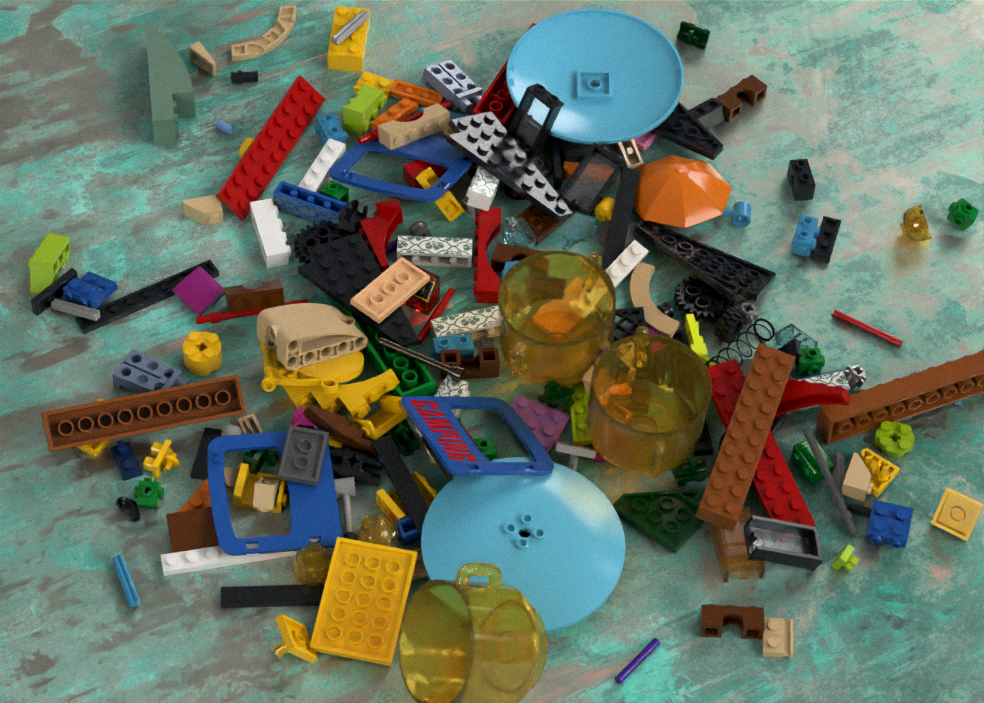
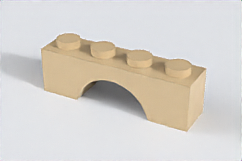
M437 103L423 108V116L415 121L398 122L392 120L378 125L379 142L392 150L450 127L448 125L450 123V112Z

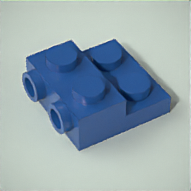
M88 271L81 279L74 277L62 290L64 298L68 302L96 309L118 289L116 282Z
M873 500L865 539H869L877 544L881 542L887 543L894 548H905L913 508Z

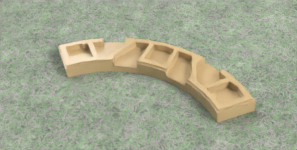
M296 5L279 6V14L275 26L262 35L261 39L255 42L250 41L243 44L230 45L232 62L259 57L279 46L289 36L294 27Z
M640 262L634 268L630 280V294L633 307H643L646 324L653 331L671 339L680 326L679 321L666 316L653 303L649 294V286L655 272V266Z

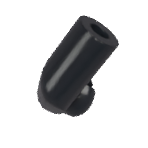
M119 497L116 500V505L122 511L129 513L132 522H137L141 519L138 505L134 500Z

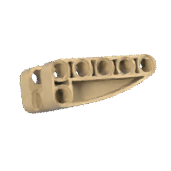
M318 303L289 304L265 309L259 313L257 318V338L266 348H277V359L287 370L298 369L360 351L368 343V338L355 326L354 318L345 316L335 306Z

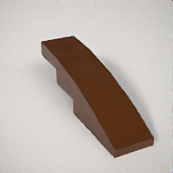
M311 404L304 410L303 415L318 429L329 432V436L337 442L353 450L366 451L368 455L374 456L376 454L372 447V441L362 438L363 430L345 424L347 417Z

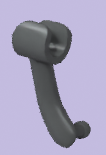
M484 335L480 345L483 348H495V344H493L494 337Z

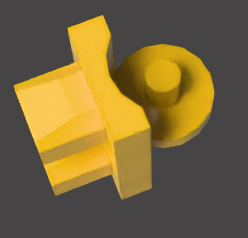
M166 439L164 444L154 442L151 447V455L157 456L156 459L147 456L143 462L144 469L152 472L155 479L159 480L163 470L176 469L179 465V460L176 458L177 454L170 448L171 440Z

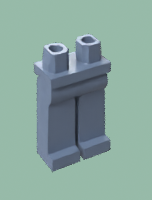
M451 59L424 69L421 82L424 85L430 84L451 103L454 111L462 110L464 113H468L472 110L473 105L476 106L481 99L483 89L480 86L477 87Z
M135 349L129 352L112 374L114 387L119 389L125 387L137 393L190 384L189 380L182 377L181 370L176 369L175 371L173 368Z

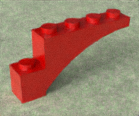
M397 198L375 203L376 211L374 212V217L360 220V228L358 229V233L360 232L382 273L389 268L386 259L388 243L398 225L403 223L402 209Z
M788 378L774 418L809 406L832 404L848 406L851 398L846 389L841 386L834 387L824 383L816 384L806 380L798 381Z

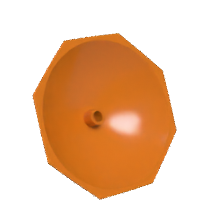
M669 155L634 169L640 171V177L633 209L644 221L688 228L721 216L732 187L710 163L703 160Z

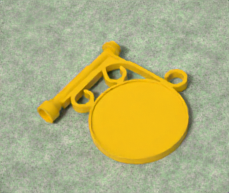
M260 341L265 378L261 381V387L267 392L273 391L277 385L321 386L322 392L333 394L338 391V383L356 378L364 368V357L360 351H356L294 370H287L285 367L277 370V351L274 352L275 348H266Z

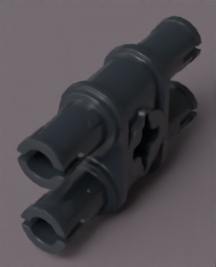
M329 445L330 457L342 462L340 465L331 463L333 476H336L337 479L354 477L356 484L367 483L378 487L381 474L371 473L363 469L366 466L383 470L378 457L368 455L366 451L361 452L349 449V447L343 449Z

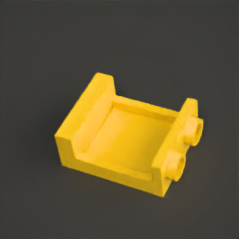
M431 167L423 170L416 177L424 189L431 188L439 180ZM449 190L440 199L434 201L450 223L465 212Z
M382 395L377 400L380 409L366 420L350 418L347 421L350 426L363 430V438L377 440L409 415L400 403L402 397Z
M241 463L233 493L234 507L258 510V508L253 507L255 483L260 478L280 480L278 475L266 473L254 475L249 471V464ZM280 480L276 506L274 509H270V512L281 513L283 506L287 505L288 494H286L288 486L286 480Z
M414 471L412 472V478L429 508L438 492L428 485L423 475ZM383 488L376 491V504L397 528L396 521L408 517V514L395 489L387 493Z

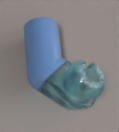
M219 120L216 127L226 134H238L243 130V123L235 121L234 125H229L223 120Z

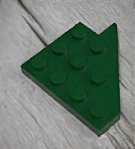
M704 489L626 493L613 504L619 517L674 554L706 522L695 517L699 507L698 502L703 496Z

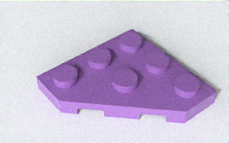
M518 394L511 407L523 419L542 444L547 454L550 455L554 449L555 441L560 439L571 421V415Z

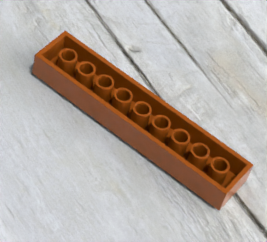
M761 343L758 344L697 509L696 518L733 532L792 370L795 356Z
M984 350L972 355H965L954 361H947L936 367H929L921 372H914L903 378H896L885 384H878L875 387L860 390L849 395L851 400L848 406L836 404L820 405L816 429L827 446L877 429L884 421L898 422L984 393Z
M237 374L41 413L48 452H54L245 414L246 410Z

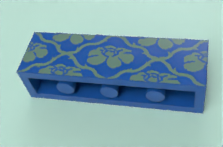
M281 181L273 192L274 205H277L279 210L319 224L323 221L324 225L328 221H330L332 226L338 223L340 209L348 204Z

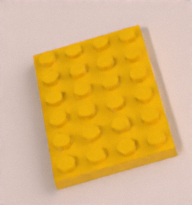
M337 537L309 650L392 666L418 552Z

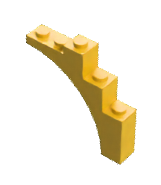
M283 364L279 365L277 370L283 368ZM389 369L376 377L362 382L338 384V391L333 394L322 392L321 386H281L297 409L307 408L310 404L317 401L322 409L334 413L344 406L352 418L360 419L372 411L369 407L370 403L377 401L380 396L393 390L400 382L393 370Z

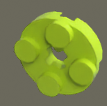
M884 421L877 429L874 441L877 448L879 446L882 449L883 454L890 457H902L904 453L912 450L915 437L910 425ZM891 437H896L898 439L896 442H894Z

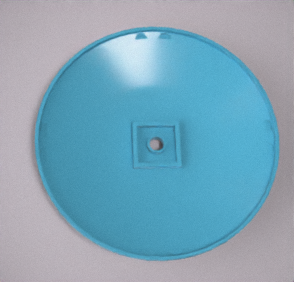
M594 8L559 13L542 20L530 28L517 41L511 51L507 63L506 78L509 94L517 108L527 87L536 83L543 85L547 91L557 96L564 103L549 133L550 135L582 144H593L594 142L597 144H612L642 136L659 126L669 117L682 95L684 70L676 48L656 27L627 13ZM597 84L598 87H592L590 85ZM535 98L528 114L532 115L536 121L543 125L550 109ZM529 120L533 125H535L536 127H538L539 129H541V128H540L539 126H537L534 122H532L531 120Z
M510 457L492 460L491 462L534 461L528 457ZM553 462L554 468L549 475L470 474L468 476L458 475L453 478L452 481L443 487L431 503L424 519L421 534L423 563L427 575L439 595L448 605L467 619L483 627L510 634L535 635L550 633L572 626L594 613L608 599L619 581L625 559V537L622 524L613 505L605 494L586 477L566 466ZM523 531L528 532L530 536L526 538L521 537L519 533Z

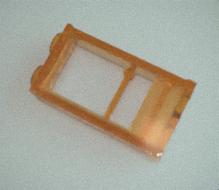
M749 507L742 508L733 532L708 522L723 583L728 582L729 573L740 572V579L748 578L749 571L757 570L759 579L764 577L765 563L762 560L754 559V561L748 559L743 526L751 517Z

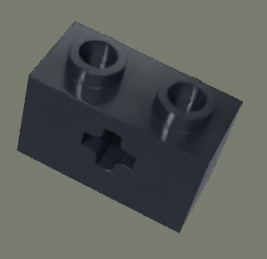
M808 159L790 160L787 177L795 201L813 200L816 184Z

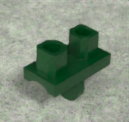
M682 21L677 38L686 41L688 45L693 44L705 49L710 31L699 28L690 22Z
M549 380L544 385V394L537 397L539 402L547 403L551 408L561 405L563 410H569L575 403L572 399L575 390L572 387L560 386L556 380Z
M407 419L389 430L403 457L411 456L415 450H419L420 446Z
M269 449L250 450V452H245L243 463L249 464L251 474L257 475L263 465L265 467H274L278 463V457L275 451H270Z
M693 457L687 458L685 463L671 466V472L678 487L686 486L687 482L691 481L702 482L711 474L705 458L694 460Z

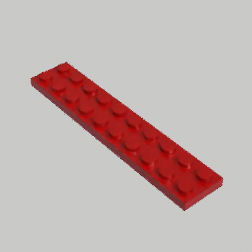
M301 75L296 77L215 195L240 220L247 217L250 212V202L259 199L325 101V98Z
M736 358L703 368L699 372L726 430L745 381V376ZM770 430L751 482L761 505L770 519L817 527ZM777 537L780 544L792 540Z

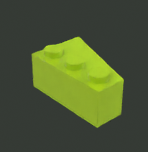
M365 84L356 92L355 96L357 97L355 99L350 98V104L342 107L343 130L357 137L365 135L370 130V122L378 117V112L380 108L383 109L386 101L384 90Z
M48 233L45 239H42L39 248H36L33 257H30L28 261L30 293L39 294L59 278L56 277L58 271L63 270L70 254L69 236Z

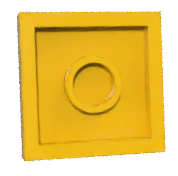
M947 487L931 524L968 541L984 504Z
M284 614L277 616L275 619L283 641L273 647L275 654L282 658L289 652L311 664L317 661L316 652L309 650L311 639L306 626Z

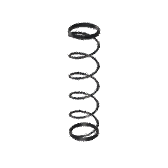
M757 319L754 324L747 328L746 332L738 335L737 340L731 341L727 348L721 349L717 356L708 360L704 364V368L706 366L709 367L710 362L719 364V358L727 361L731 360L728 349L737 352L735 349L729 348L730 344L735 341L739 351L737 353L741 357V363L739 364L741 366L743 364L741 355L749 358L753 354L752 348H757L753 347L750 343L747 344L745 341L738 340L739 337L746 333V339L749 343L747 333H750L759 340L768 342L775 335L773 325L766 319ZM758 321L766 322L772 329V336L768 328L756 323ZM756 325L767 329L770 338L761 337L756 331ZM752 326H753V331H754V333L748 332V330H749ZM738 341L748 345L751 350L750 356H745L741 353ZM727 349L729 360L719 356L723 350Z

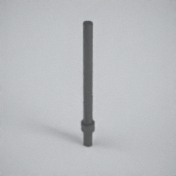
M810 427L805 428L803 433L839 509L840 519L842 523H845L850 536H855L858 532L852 521L851 511H848Z

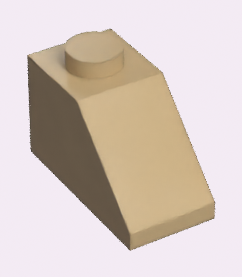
M634 139L610 144L615 148V153L621 155L625 160L624 167L634 169L644 164Z
M215 195L182 200L184 216L203 225L223 223L221 202Z
M853 453L843 482L841 495L865 501L866 495H870L873 488V483H870L871 473L858 453Z
M260 478L255 483L253 507L258 508V511L270 512V509H274L280 480Z

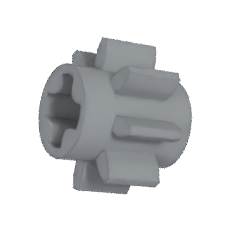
M742 303L741 307L736 308L746 315L745 325H752L753 320L756 321L759 317V308H755L752 303Z
M848 365L843 372L850 388H855L856 386L860 388L867 378L864 376V369L859 365L852 367Z

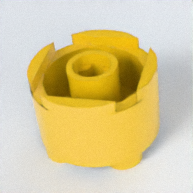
M196 331L188 334V337L183 342L182 349L184 366L190 370V373L196 376H208L212 371L220 369L222 365V349L218 335Z

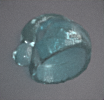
M513 216L506 218V224L502 229V239L505 244L531 248L535 245V236L523 218L515 219Z

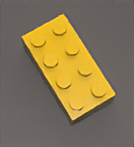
M335 6L327 54L328 69L363 72L370 26V9ZM362 10L369 12V18L339 45L332 42V36Z

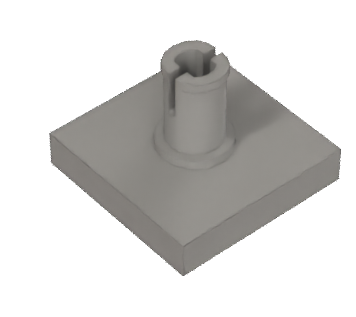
M555 441L554 443L555 451L567 454L565 466L574 471H577L579 457L595 459L596 450L594 448Z

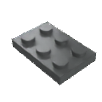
M289 425L278 479L318 486L329 432Z

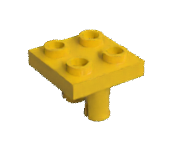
M866 448L861 451L860 458L871 473L870 483H873L871 494L878 498L899 474L900 468Z

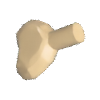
M241 463L236 467L224 468L225 483L229 487H235Z

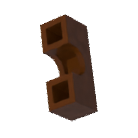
M750 75L742 79L734 87L729 88L724 94L717 96L716 100L724 104L725 120L731 122L741 115L742 101L754 106L765 99L767 85L754 75Z
M497 242L492 256L491 267L495 272L501 273L504 270L505 262L523 261L530 272L548 275L551 253Z
M281 280L262 282V286L256 289H246L243 285L224 287L228 313L285 305Z
M479 348L478 355L470 359L461 357L459 349L440 350V362L451 367L459 365L465 368L462 379L499 377L500 361L498 348ZM440 370L441 380H444L449 374Z
M701 605L700 637L721 638L723 626L732 624L740 629L741 639L762 640L764 633V607Z

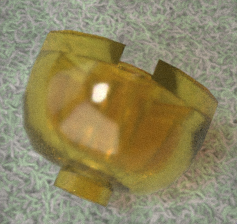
M915 205L906 210L903 215V223H900L903 234L907 233L911 240L918 242L931 239L922 205Z
M382 515L365 517L356 530L357 541L389 547L393 544L392 538L394 535L396 538L398 535L394 524Z
M318 544L305 546L296 553L293 559L292 568L295 576L302 584L308 586L321 585L326 582L332 559L330 555L326 556L325 552L322 551L324 548Z

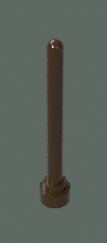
M379 337L377 339L379 345L446 372L454 381L460 382L464 375V367L459 365L451 367L385 338Z

